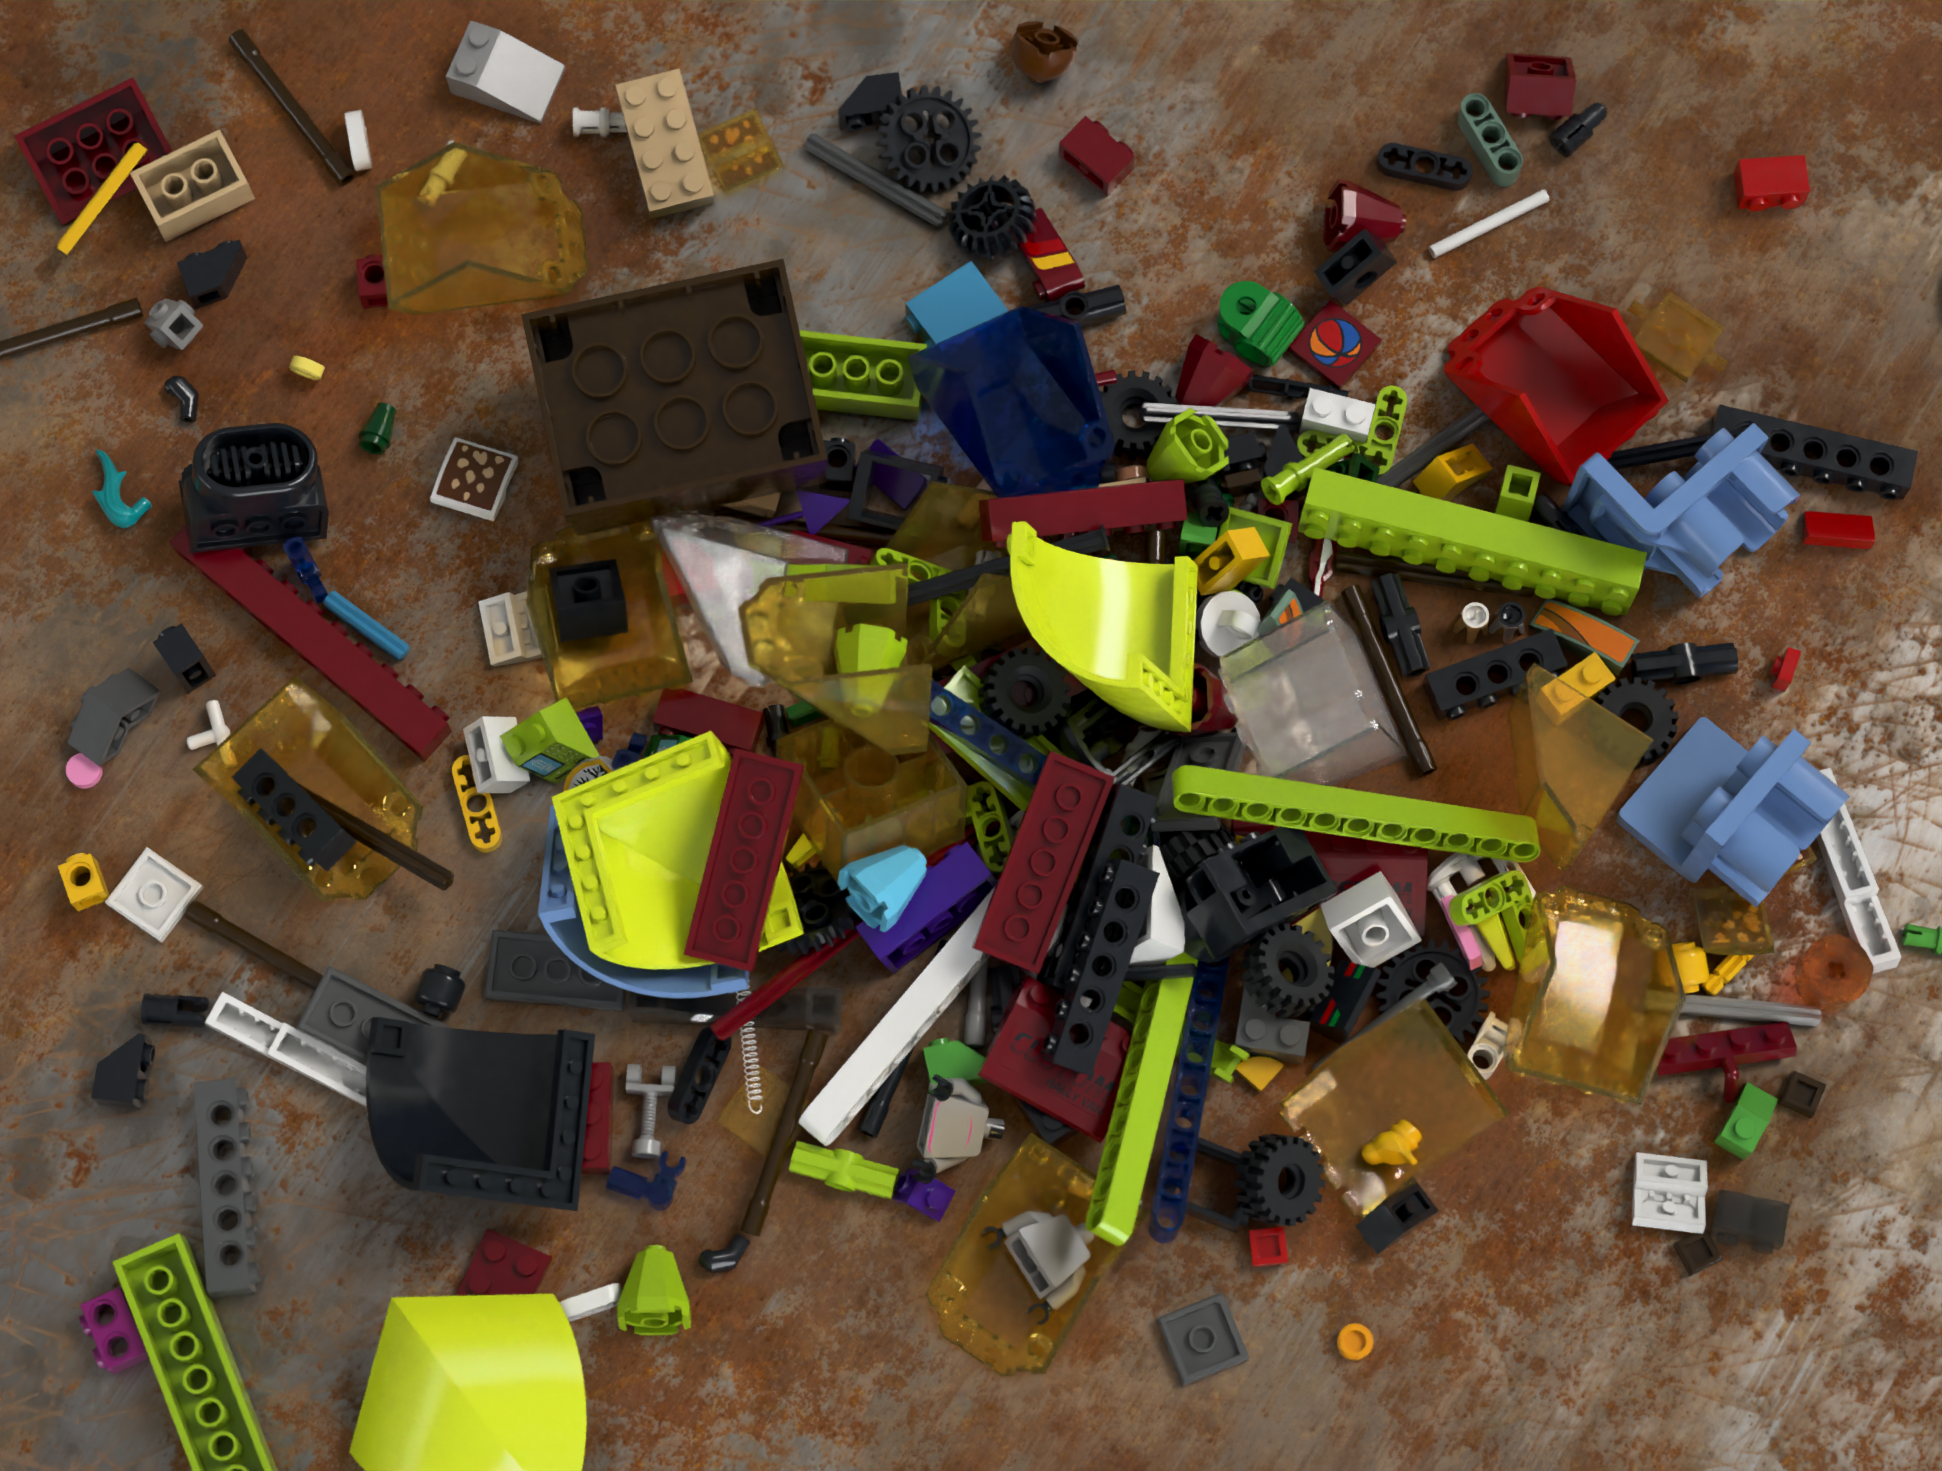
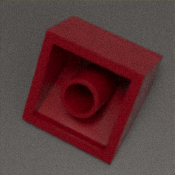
M1506 53L1504 106L1506 113L1521 118L1529 117L1530 114L1543 115L1545 118L1552 120L1562 119L1563 116H1572L1576 76L1571 57Z

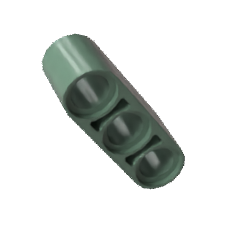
M1480 93L1468 94L1463 98L1457 116L1458 126L1494 184L1500 187L1512 186L1519 177L1523 165V157L1489 100ZM1475 110L1481 116L1473 117L1467 111ZM1492 137L1497 143H1487L1483 138ZM1499 164H1509L1513 167V170H1504Z

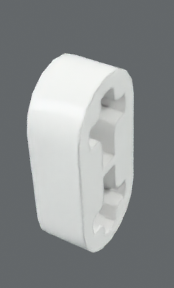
M362 110L345 112L347 133L355 171L372 169Z
M614 1283L559 1303L568 1321L571 1322L617 1306L622 1294V1288L620 1283Z

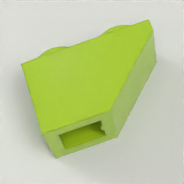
M1507 465L1494 513L1528 522L1541 473Z

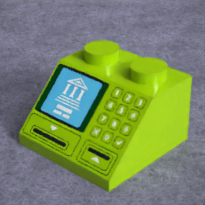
M567 697L538 711L500 735L502 742L517 767L555 784L566 779L569 772L579 763L600 756Z

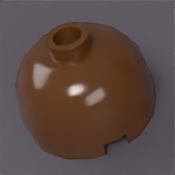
M1024 22L1017 26L1012 40L1011 50L1015 65L1034 82L1042 83L1046 80H1053L1063 76L1075 60L1078 45L1077 38L1071 32L1054 25L1053 30L1043 28L1044 22Z

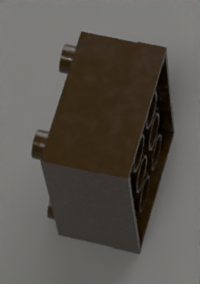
M784 259L521 314L563 514L567 523H572L578 536L827 483L825 468L829 467Z

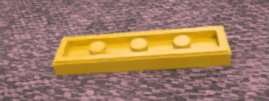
M134 143L56 244L58 250L65 255L70 252L147 151L145 147L139 143Z

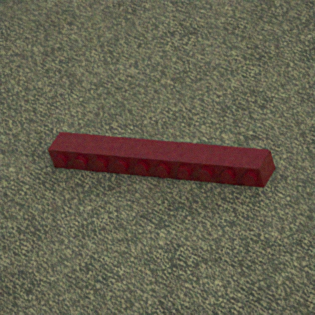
M186 525L170 541L174 551L421 760L425 762L452 733L447 722L450 718L436 705L432 708L421 701L424 696L411 684H408L406 687L396 680L399 675L386 663H383L381 666L371 659L374 654L361 642H358L356 645L346 638L349 633L339 623L333 621L329 624L321 617L324 612L314 602L308 600L304 603L296 596L299 591L286 579L279 582L272 576L274 570L261 558L254 561L248 556L249 549L247 547L190 553Z

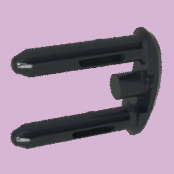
M1096 695L1068 718L1063 717L1060 719L1059 723L1056 724L1055 732L1066 757L1114 776L1113 784L1128 786L1181 743V736L1175 735L1172 731L1163 730L1113 771L1110 768L1105 770L1101 762L1110 755L1108 745L1103 740L1096 739L1087 746L1082 740L1085 738L1082 733L1113 709L1111 705ZM1098 702H1103L1104 707L1089 719L1085 717L1084 714ZM1145 756L1147 761L1134 772L1129 773L1127 768L1139 758Z

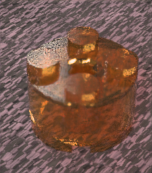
M1840 934L1826 936L1815 941L1797 961L1794 972L1796 990L1807 1005L1818 1006L1821 1008V1011L1837 1012L1845 1010L1865 993L1870 985L1874 967L1866 951L1854 940ZM1831 970L1837 973L1834 979L1828 975Z

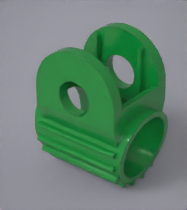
M1252 281L1236 282L1230 285L1220 298L1217 327L1221 337L1233 346L1239 355L1255 364L1268 367L1274 366L1304 327L1303 324L1305 322L1302 320V316L1289 300L1277 292L1267 290L1258 283Z

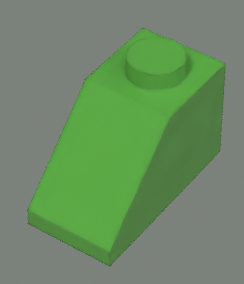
M1197 511L1193 513L1187 512V520H1184L1178 556H1189L1195 560L1215 542L1218 526L1208 527L1201 522Z
M940 1038L930 1041L928 1043L929 1047L923 1048V1056L930 1083L938 1084L932 1079L935 1074L943 1078H964L972 1086L989 1082L978 1076L985 1057L958 1040L950 1042L949 1038Z
M1746 1082L1713 1143L1745 1160L1752 1154L1766 1129L1778 1099Z

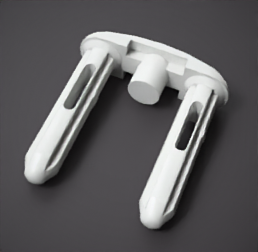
M1454 853L1429 875L1426 891H1432L1442 907V898L1451 894L1453 896L1458 895L1449 881L1450 877L1460 872L1468 886L1476 883L1486 876L1477 861L1486 857ZM1491 858L1500 873L1509 871L1506 866L1508 865L1512 871L1518 870L1524 874L1518 862ZM1524 874L1545 935L1550 937L1555 932L1554 921ZM1475 924L1469 925L1482 953V969L1487 972L1492 971L1496 967L1495 954Z

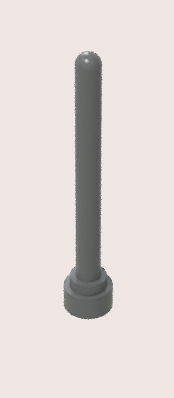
M1440 961L1430 969L1431 973L1426 976L1427 981L1315 1063L1313 1072L1318 1076L1326 1074L1437 991L1438 994L1443 990L1448 992L1458 984L1457 981Z

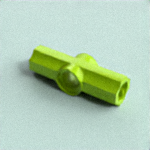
M797 1141L793 1150L789 1172L822 1180L826 1185L847 1192L858 1190L890 1200L895 1191L899 1175V1169L865 1160L860 1154L837 1148L832 1151Z

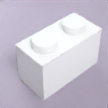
M1310 388L1299 433L1308 430H1316L1336 436L1344 433L1352 440L1366 443L1375 404Z
M482 716L463 729L477 793H512L530 782L529 772L516 766L500 738V735L517 725L516 717Z

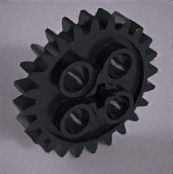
M926 85L920 87L919 94L912 87L907 90V98L901 93L895 97L898 105L890 102L885 106L890 114L883 113L879 116V119L886 125L875 129V132L883 135V139L875 142V146L884 147L885 149L878 156V159L888 158L889 163L884 170L895 169L897 171L893 178L894 181L902 177L906 178L904 186L906 189L916 183L917 193H921L926 185H928L930 193L933 194L937 192L939 184L941 189L946 191L950 189V181L954 185L962 182L959 174L966 177L971 173L967 165H974L978 162L971 153L981 150V147L974 144L973 140L978 139L982 134L972 132V127L977 125L979 121L968 120L967 116L972 112V108L965 110L960 108L964 100L963 98L955 102L951 101V90L940 96V86L934 87L931 94H929ZM924 110L928 112L927 121L925 115L923 114ZM938 114L947 118L949 123L947 130L937 125L936 117ZM906 116L916 121V132L906 128L904 123ZM927 134L928 138H933L934 143L930 145L929 141H924V135ZM941 147L950 150L952 154V161L950 163L945 162L941 158ZM909 149L919 153L921 158L919 165L913 164L909 160ZM930 159L932 164L934 165L933 168L929 167L928 161Z
M819 860L815 868L806 863L802 872H799L796 868L793 869V876L788 878L804 934L775 945L779 952L782 953L788 949L789 953L794 955L800 948L803 955H807L810 947H814L817 952H820L822 944L827 943L830 947H833L834 938L845 939L844 931L846 929H856L853 920H860L862 918L849 906L846 900L851 895L848 888L846 887L841 891L838 885L839 871L847 863L844 862L838 866L836 861L832 860L826 867L823 860Z
M1433 939L1429 940L1428 948L1423 949L1419 942L1415 944L1414 952L1411 953L1409 949L1402 952V959L1397 956L1390 958L1394 968L1383 966L1382 973L1388 979H1378L1377 986L1386 991L1377 993L1376 1000L1386 1002V1004L1378 1008V1014L1384 1013L1399 1002L1403 996L1416 989L1406 985V980L1414 982L1417 987L1427 981L1418 977L1416 973L1417 968L1423 965L1432 968L1441 961L1454 979L1462 983L1466 988V993L1462 996L1456 997L1443 990L1438 995L1439 999L1435 998L1433 1002L1427 1001L1426 998L1417 1008L1410 1010L1390 1026H1396L1393 1033L1394 1038L1402 1034L1406 1035V1047L1415 1040L1418 1041V1051L1420 1052L1426 1043L1431 1045L1433 1053H1436L1440 1043H1443L1447 1051H1451V1040L1455 1039L1462 1046L1465 1042L1464 1032L1472 1037L1476 1034L1472 1023L1483 1025L1484 1019L1477 1013H1486L1489 1009L1487 1004L1480 1002L1490 997L1489 991L1480 989L1488 983V978H1477L1476 975L1480 973L1482 966L1470 971L1465 958L1459 956L1461 951L1459 945L1451 952L1448 951L1447 940H1444L1440 948H1435ZM1444 1002H1447L1451 1005L1459 1006L1461 1008V1011H1454L1449 1005H1447ZM1435 1012H1443L1448 1015L1450 1022L1444 1027H1439L1432 1023L1430 1017Z

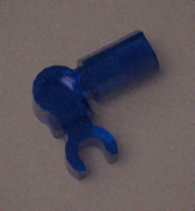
M290 538L285 542L283 549L302 584L308 585L319 604L328 595L320 580L322 574L303 538Z
M634 732L627 750H617L611 763L612 767L617 770L639 761L647 743V736Z
M664 1151L659 1158L660 1174H655L652 1183L648 1182V1178L614 1166L607 1181L606 1189L637 1200H641V1198L648 1199L649 1205L655 1210H665L673 1202V1194L678 1183L675 1178L684 1172L686 1158L681 1157L679 1164L672 1168L666 1164L669 1153Z

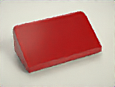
M1804 511L1803 544L1871 549L1875 543L1872 516Z

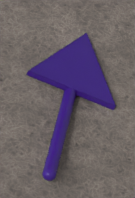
M796 489L802 511L743 527L742 532L746 534L804 517L809 534L815 535L850 503L851 499Z

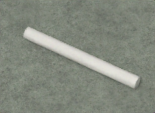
M1543 189L1429 246L1428 249L1431 256L1436 258L1550 200L1548 193Z

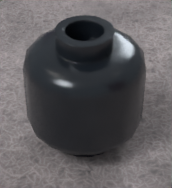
M435 964L433 968H427L422 972L414 994L415 1000L423 1005L421 1012L441 1018L443 1013L450 1014L457 1011L465 990V982L460 978L461 973L444 965Z

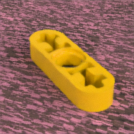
M463 755L454 762L452 775L470 840L480 852H493L502 842V832L491 793H477L476 787H469L465 775H459L464 772L465 765L471 766L469 755ZM475 795H481L487 800L486 807L480 812H472L467 806L469 799ZM485 819L489 832H495V834L490 836L491 842L484 843L482 839H477V837L482 835L478 821Z

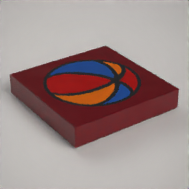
M1330 299L1289 345L1288 351L1325 381L1333 385V387L1341 390L1381 345L1382 339Z

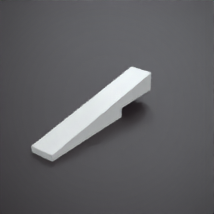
M1831 768L1820 770L1821 773L1837 785ZM1844 803L1816 838L1863 975L1866 976L1896 968L1900 962L1901 954L1877 897L1879 888Z
M224 992L221 993L205 1021L207 1027L367 1107L366 1065L296 1030L286 1023H281Z

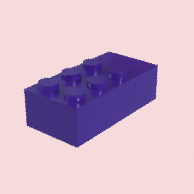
M968 842L962 846L956 845L948 850L944 855V860L935 867H926V876L896 924L889 930L882 932L880 931V925L872 928L864 921L855 927L878 959L892 974H895L967 919L996 886L997 880Z

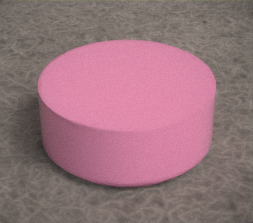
M82 753L71 757L66 765L68 779L78 788H91L102 777V765L98 766Z

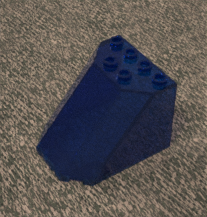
M1019 306L908 356L917 389L998 498L1095 488L1099 486L1102 479L1099 475L1106 459H1111L1115 444L1080 322Z

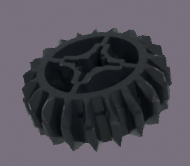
M992 174L989 181H984L979 177L977 185L973 186L967 183L968 191L965 193L958 192L959 201L951 202L952 212L948 213V221L950 223L948 226L952 237H954L953 240L960 249H963L964 253L968 256L973 254L979 261L985 255L991 261H993L996 254H1000V256L1005 258L1006 251L1010 249L1017 252V244L1019 242L1027 243L1025 234L1034 233L1032 224L1037 222L1036 205L1028 189H1025L1024 186L1022 187L1021 183L1016 179L1010 181L1006 175L998 180Z

